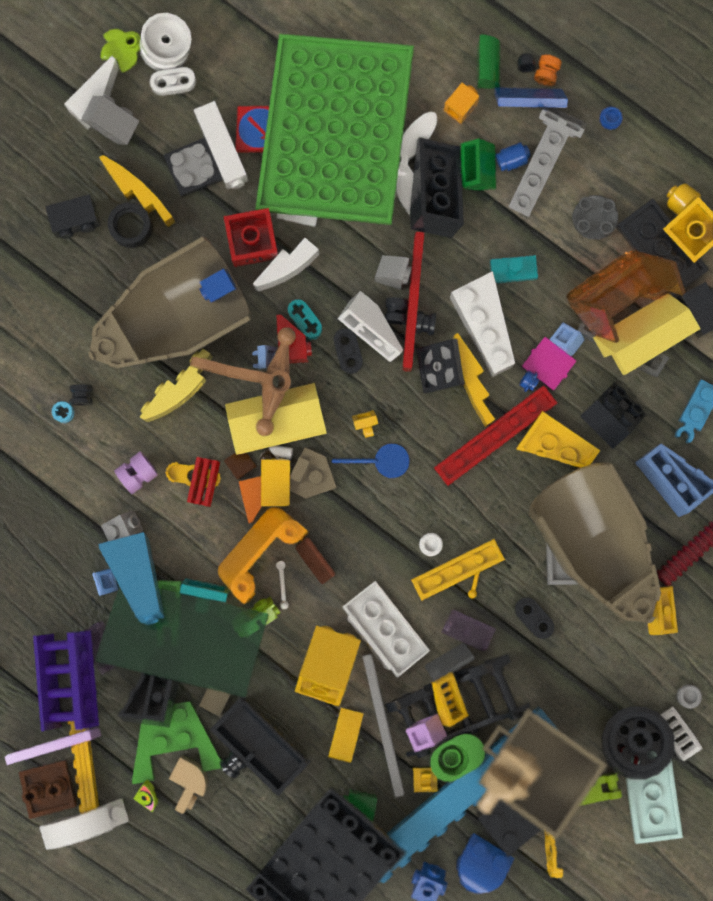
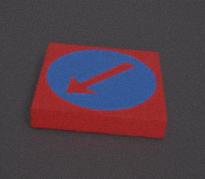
M238 106L236 129L237 153L263 152L269 106Z

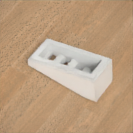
M673 706L660 714L666 721L671 717L675 718L669 724L671 729L677 725L681 727L673 733L674 741L685 733L686 735L679 742H675L674 752L680 760L685 761L702 749L696 737ZM691 742L692 745H690L683 751L680 749L687 743Z

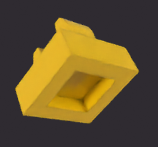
M374 410L352 416L356 430L362 429L365 438L374 436L372 426L378 424Z
M413 767L414 792H438L437 777L432 772L431 767Z

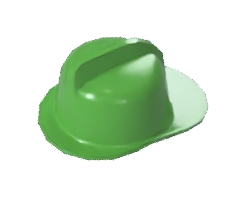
M462 734L450 739L433 752L430 761L432 772L438 779L449 782L470 773L479 767L485 758V751L482 749L484 747L483 743L478 737L471 734Z

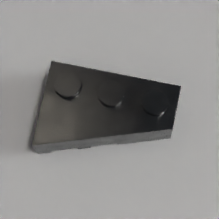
M155 648L140 674L141 677L138 683L131 690L130 697L124 708L117 715L125 722L170 728L183 663V657L178 651Z

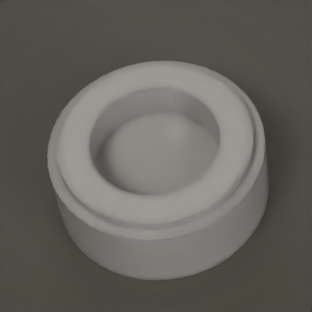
M685 684L678 689L677 700L683 707L691 709L700 704L702 694L696 686Z

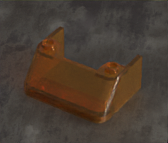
M630 251L624 253L575 287L566 297L570 307L593 335L617 343L620 340L612 317L640 297L655 300L660 298L666 291L679 295H684L686 292L676 261L639 251Z

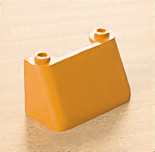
M271 507L218 567V575L242 603H249L256 593L254 592L255 583L253 581L255 577L248 572V569L276 537L287 544H293L299 540L302 541L309 532L283 509Z

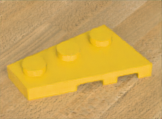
M544 411L540 413L516 447L520 451H526L580 468L591 465L600 452V449Z

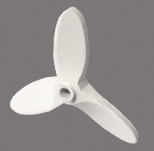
M428 112L420 116L403 134L396 194L409 216L414 173L408 166V161L416 155L417 139L419 137L425 139L431 137L437 124L435 112Z

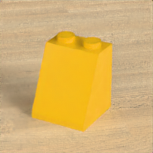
M316 625L295 692L339 707L361 640L356 639L352 634H341L335 632L331 627Z

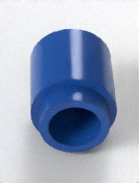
M521 142L501 149L500 153L495 154L500 170H507V172L528 164V159L531 158L527 145L523 146Z

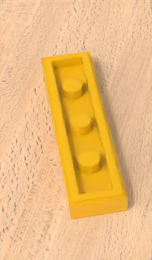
M495 539L411 581L421 601L504 561L505 558Z

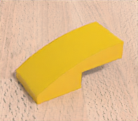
M345 708L340 709L329 758L351 763L364 713Z

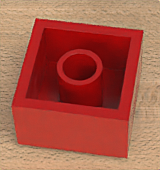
M269 208L223 216L234 267L270 261L276 258L278 251Z

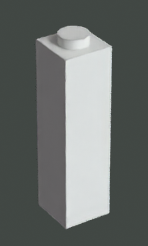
M215 101L194 109L196 118L227 190L241 188L248 181L247 175Z

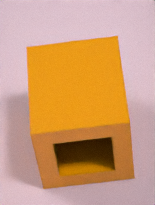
M461 83L445 102L444 111L462 124L478 104L480 96L477 90L471 85L466 86L464 83Z

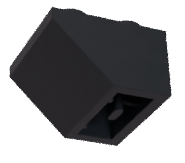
M614 382L580 417L614 449L631 434L647 414L638 403H635L627 395L622 387Z

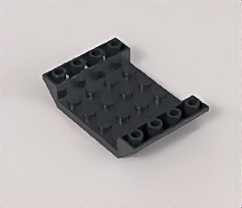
M331 787L246 888V891L257 901H363L389 870L392 871L407 852Z

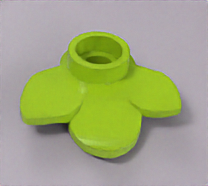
M112 29L106 32L104 38L108 43L101 50V59L108 60L113 56L115 60H118L121 72L128 71L137 62V53L140 51V35L133 31L125 33L119 29ZM128 40H135L133 44H127Z

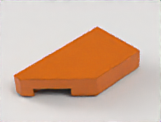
M261 476L239 481L248 523H253L262 507Z

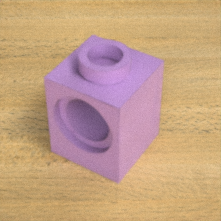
M438 714L421 719L406 729L415 752L434 746L447 736Z

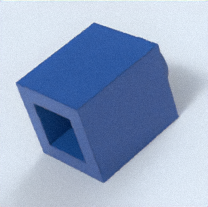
M222 269L200 281L202 287L199 288L204 299H209L211 303L238 289L227 269Z

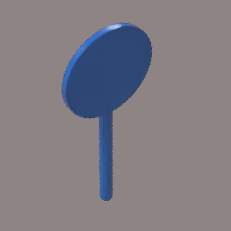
M387 444L378 450L375 459H332L331 462L375 463L381 475L387 478H397L408 469L409 455L402 446Z

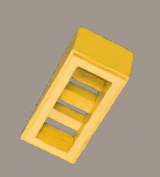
M452 672L432 682L438 716L443 726L451 727L468 717ZM448 682V686L442 689L441 685ZM449 691L450 694L444 697V694Z

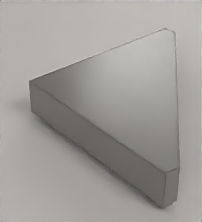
M546 543L547 585L578 584L563 572Z

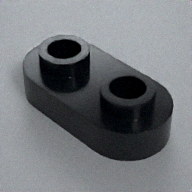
M340 329L334 335V345L340 367L347 374H356L361 370L363 364L356 335L350 329ZM348 338L350 342L347 345H343L341 339ZM353 359L356 364L353 367H349L347 365L348 360Z
M521 598L516 602L514 607L516 616L535 637L546 639L553 634L554 623L552 619L533 599ZM525 605H529L531 607V612L529 614H525L523 612V607ZM541 623L547 625V629L543 632L539 630Z

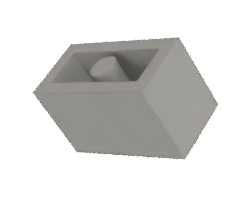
M105 94L103 96H92L81 120L116 144L127 145L139 120L132 116L133 112L129 109L117 106L115 104L116 101Z

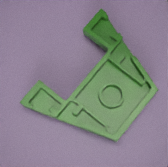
M191 701L174 704L170 728L141 724L132 784L143 783L146 780H155L152 755L197 747L199 749L203 771L221 769L220 761L222 759H220Z

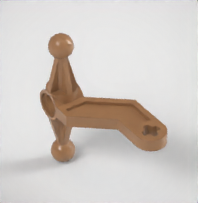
M288 327L282 328L279 331L278 340L280 346L265 373L229 366L199 357H192L190 366L230 378L261 383L263 417L257 422L256 430L259 435L268 436L274 430V424L271 421L272 417L285 396V392L291 385L289 376V345L294 343L296 334L294 330ZM275 376L279 379V384L276 388L273 385V378Z

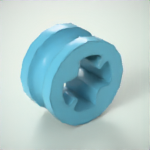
M57 402L52 408V416L61 423L70 422L74 417V408L67 402ZM61 407L69 410V413L66 412L68 415L65 418L61 415L58 416V412H61L59 411Z

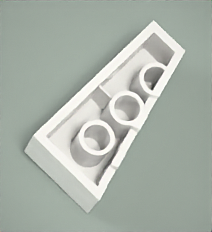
M492 271L451 292L450 299L491 377H494L512 368L515 360Z

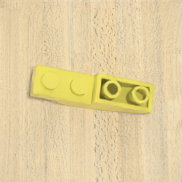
M205 349L195 352L192 356L207 360L213 358ZM189 366L187 370L183 369L176 378V385L169 380L165 384L162 382L155 390L156 396L151 402L147 401L142 407L140 418L146 422L158 419L187 402L206 382L205 378L200 375L203 370Z

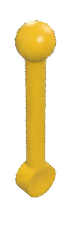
M480 573L474 575L472 588L468 592V596L471 599L477 596L476 587Z

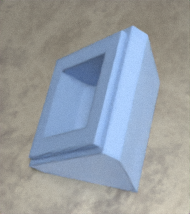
M111 569L92 573L99 597L119 590Z

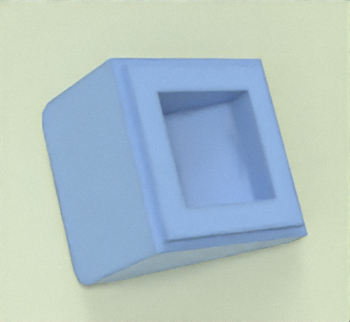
M562 323L550 338V341L572 357L584 342V337L578 330Z

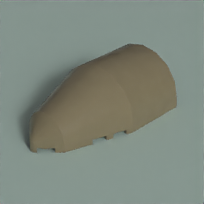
M202 236L145 269L137 276L136 280L93 327L88 355L92 360L115 368L189 355L251 320L252 315L248 303L227 264L209 239ZM222 269H227L238 289L211 303L209 299L205 300L199 290L202 287L200 281Z
M595 463L579 468L550 484L531 503L529 515L563 572L620 619L632 622H653L655 619L653 613L656 601L660 600L661 590L655 564H652L651 545L647 542L645 533L647 529L646 522L612 463Z

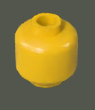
M681 184L678 187L675 185L667 194L669 198L667 206L679 215L697 197L701 199V194L688 184Z

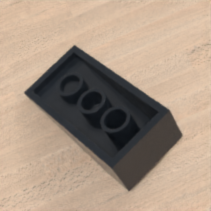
M419 137L417 139L410 203V229L452 238L464 225L460 147Z

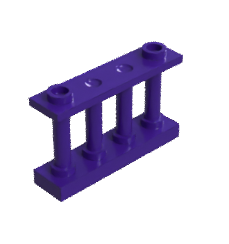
M91 630L67 633V640L54 641V634L33 636L41 731L61 728V722L74 721L75 730L99 726ZM68 649L69 664L56 665L55 650ZM70 673L71 688H58L57 674ZM72 697L73 712H60L59 698Z

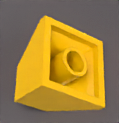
M699 197L663 228L694 263L713 246V212Z

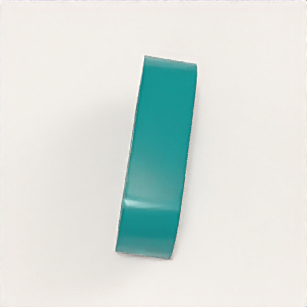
M293 300L288 306L290 318L307 339L318 338L322 333L320 321L303 300ZM294 306L304 307L302 309V313L305 316L303 319L299 314H292ZM307 320L312 326L317 325L315 334L306 332L308 330L305 323Z

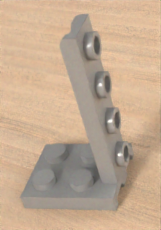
M544 107L541 111L539 119L543 120L542 123L547 125V128L509 205V208L528 217L568 136L581 138L587 125L586 122L556 108Z

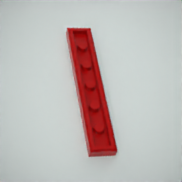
M416 232L414 236L402 370L408 372L412 371L424 232Z
M543 385L435 466V471L444 483L449 486L534 422L542 411L546 413L554 407L557 401Z

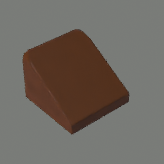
M234 453L224 460L237 480L257 467L247 453L239 455Z

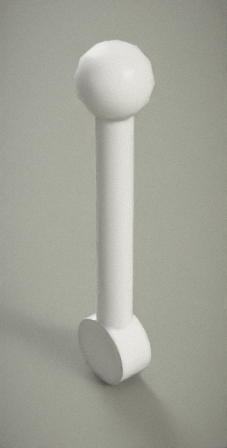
M278 561L276 567L279 570L282 600L280 608L285 610L289 607V603L286 601L284 581L286 565L283 561Z

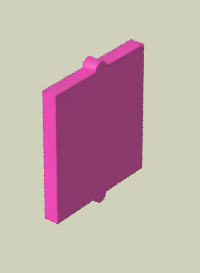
M544 337L536 349L531 350V355L522 367L527 371L537 372L539 381L554 391L562 379L567 378V373L576 363V360Z

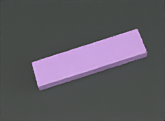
M96 727L8 754L5 757L6 763L9 765L92 740L101 736L100 728Z

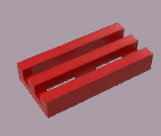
M196 457L187 502L211 507L220 461ZM212 465L208 480L207 475L209 471V466ZM207 485L204 501H202L204 489Z

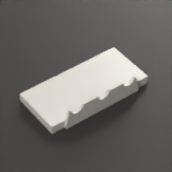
M376 581L342 607L349 615L348 622L352 624L361 639L366 642L369 649L380 660L384 668L391 669L396 677L403 674L430 651Z

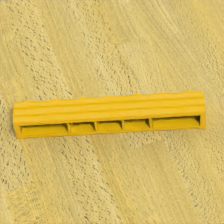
M68 721V724L71 725L69 736L89 730V728L75 730L74 721ZM90 740L71 746L72 754L75 755L73 766L74 769H77L75 781L79 784L77 795L81 799V804L79 805L80 813L99 807Z

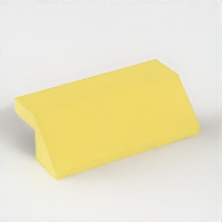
M667 293L596 335L593 339L604 358L612 355L621 373L625 375L700 330V327L690 309Z
M315 383L291 388L285 392V396L271 420L274 424V430L268 436H261L256 430L257 422L263 417L262 396L225 404L236 455L327 434Z

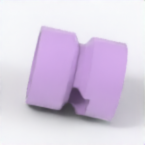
M141 451L130 458L129 464L123 463L114 470L121 483L131 494L142 488L144 481L150 482L158 476L153 465Z

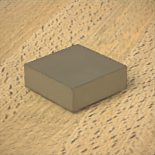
M209 684L199 707L221 716L231 694Z

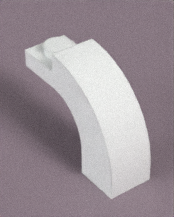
M121 798L77 815L56 819L39 827L47 850L71 845L113 830L116 826L128 822L129 819Z

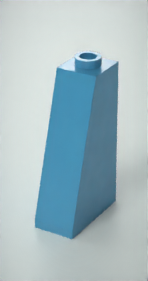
M142 532L98 544L102 555L138 620L141 623L154 624L159 621L158 619L164 618L150 542L146 534Z

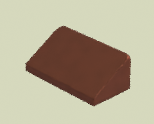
M310 538L304 539L296 546V551L321 584L326 583L335 576L336 573Z

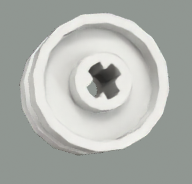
M159 13L150 17L143 25L140 38V51L144 61L157 71L182 67L188 58L191 45L190 29L185 21L177 15L170 13Z

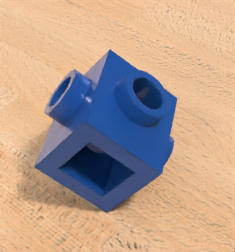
M424 862L421 869H416L411 881L414 884L411 898L417 901H436L439 895L443 896L448 884L447 881H444L446 870L441 869L437 865Z

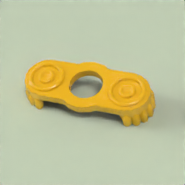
M178 462L171 463L166 468V477L171 482L184 483L190 486L191 482L188 480V472L194 469L195 465L178 464ZM209 469V471H208V475H207L208 480H209V475H210L211 469ZM219 473L217 476L215 488L219 485L221 480Z
M544 831L548 873L550 877L562 878L563 869L557 868L555 838Z

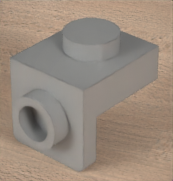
M135 511L120 514L101 525L108 541L143 532Z

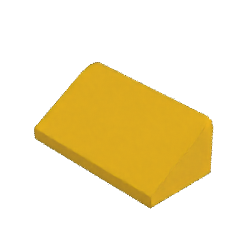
M283 458L261 459V506H289L290 460Z
M673 586L660 587V600L656 601L653 613L655 619L653 622L648 623L649 634L664 635L678 633Z

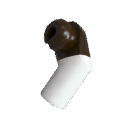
M279 445L268 447L260 455V463L261 459H277L280 457L291 459L293 448Z

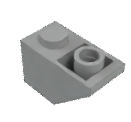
M382 255L375 276V282L401 290L403 284H408L412 267L408 266L409 258Z

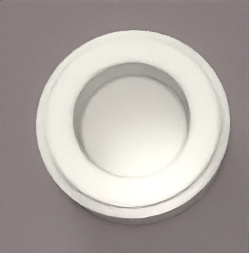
M427 533L420 539L419 547L423 554L435 556L442 550L443 542L437 534Z

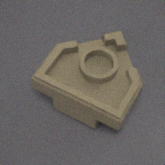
M305 447L290 475V492L308 499L336 489L337 487L326 457Z

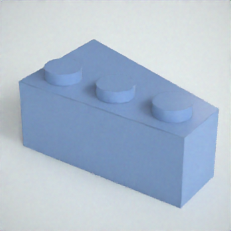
M659 444L635 463L676 515L680 517L691 512L713 493V480L704 475V472L700 469H695L686 463L685 459L663 444Z

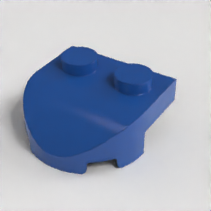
M473 833L456 862L460 883L465 889L475 894L493 891L503 883L515 858L512 856L508 857L504 851Z

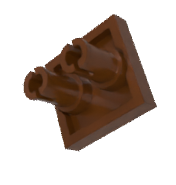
M67 759L18 772L23 790L22 800L26 803L29 819L77 806Z

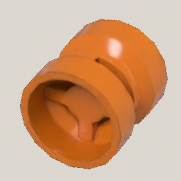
M542 55L538 63L540 67L539 70H536L534 80L545 86H553L556 83V73L560 70L562 61L552 55Z

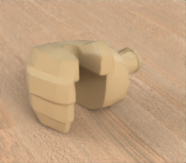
M508 744L495 763L489 767L482 777V782L487 791L481 800L478 801V808L484 813L490 814L499 799L508 802L516 799H525L528 796L527 787L542 772L536 763V758L529 752Z

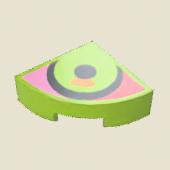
M146 780L133 799L151 812L155 810L158 804V799L154 792L155 788L150 781Z

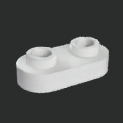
M187 67L157 71L150 79L152 90L160 96L189 92L196 84L193 71ZM183 79L189 80L186 84H182L181 81ZM165 82L166 86L161 88L159 84Z

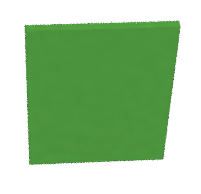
M279 34L256 210L269 208L270 213L392 225L414 54L413 45Z

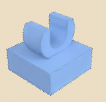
M267 345L257 346L258 351L252 352V355L258 356V364H253V367L267 370L278 348Z

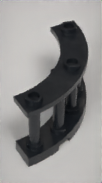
M508 653L486 660L484 664L474 667L473 665L453 673L458 688L459 683L467 680L474 683L487 716L471 721L468 714V717L461 720L463 726L449 732L443 726L447 734L444 739L434 746L417 752L413 748L406 752L407 757L417 755L418 758H422L431 753L430 749L462 734L472 735L478 732L477 728L506 718H510L513 721L524 716L523 711L531 706L529 703L517 706L503 674V667L511 663ZM490 673L491 676L495 677L508 709L499 712L495 711L482 680L484 674ZM432 682L424 685L418 691L409 692L385 704L388 713L398 711L399 714H402L407 728L416 723L410 710L412 709L411 705L420 700L422 703H425L430 716L438 714L433 700L435 696ZM448 682L442 684L441 688L444 689L445 687H447Z

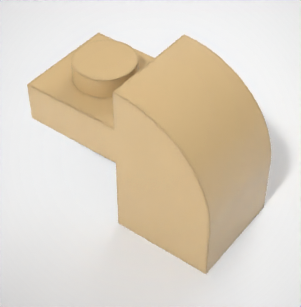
M182 755L169 780L185 787L175 808L176 811L184 814L187 808L191 810L197 800V796L194 795L195 793L202 797L206 793L208 777L206 771H203L202 766L198 762Z

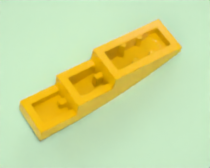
M102 155L99 157L127 200L136 196L148 213L156 209L167 227L175 223L165 206L142 181L106 156Z
M457 333L453 339L458 340L464 388L475 411L486 427L495 418L483 402L489 397V393L478 379L484 370Z

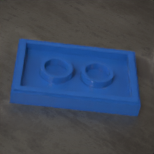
M495 87L494 96L499 107L566 108L568 104V98L563 89Z

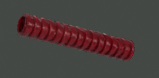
M713 521L708 523L709 526H704L703 531L698 532V536H693V540H689L687 546L683 545V550H678L676 556L672 555V560H667L666 565H661V570H656L658 579L664 585L670 587L672 581L676 582L677 577L683 575V571L687 572L688 567L693 566V562L699 561L698 557H703L704 552H709V547L713 548Z

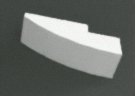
M306 238L301 241L290 255L282 249L253 283L254 288L257 291H261L289 280L309 266L319 256V249Z

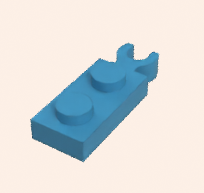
M702 379L699 380L678 420L684 423V425L675 432L676 438L680 437L682 432H686L688 434L686 443H690L694 439L693 430H702L713 408V385Z

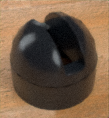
M523 53L518 57V70L528 73L536 68L535 58L532 54Z

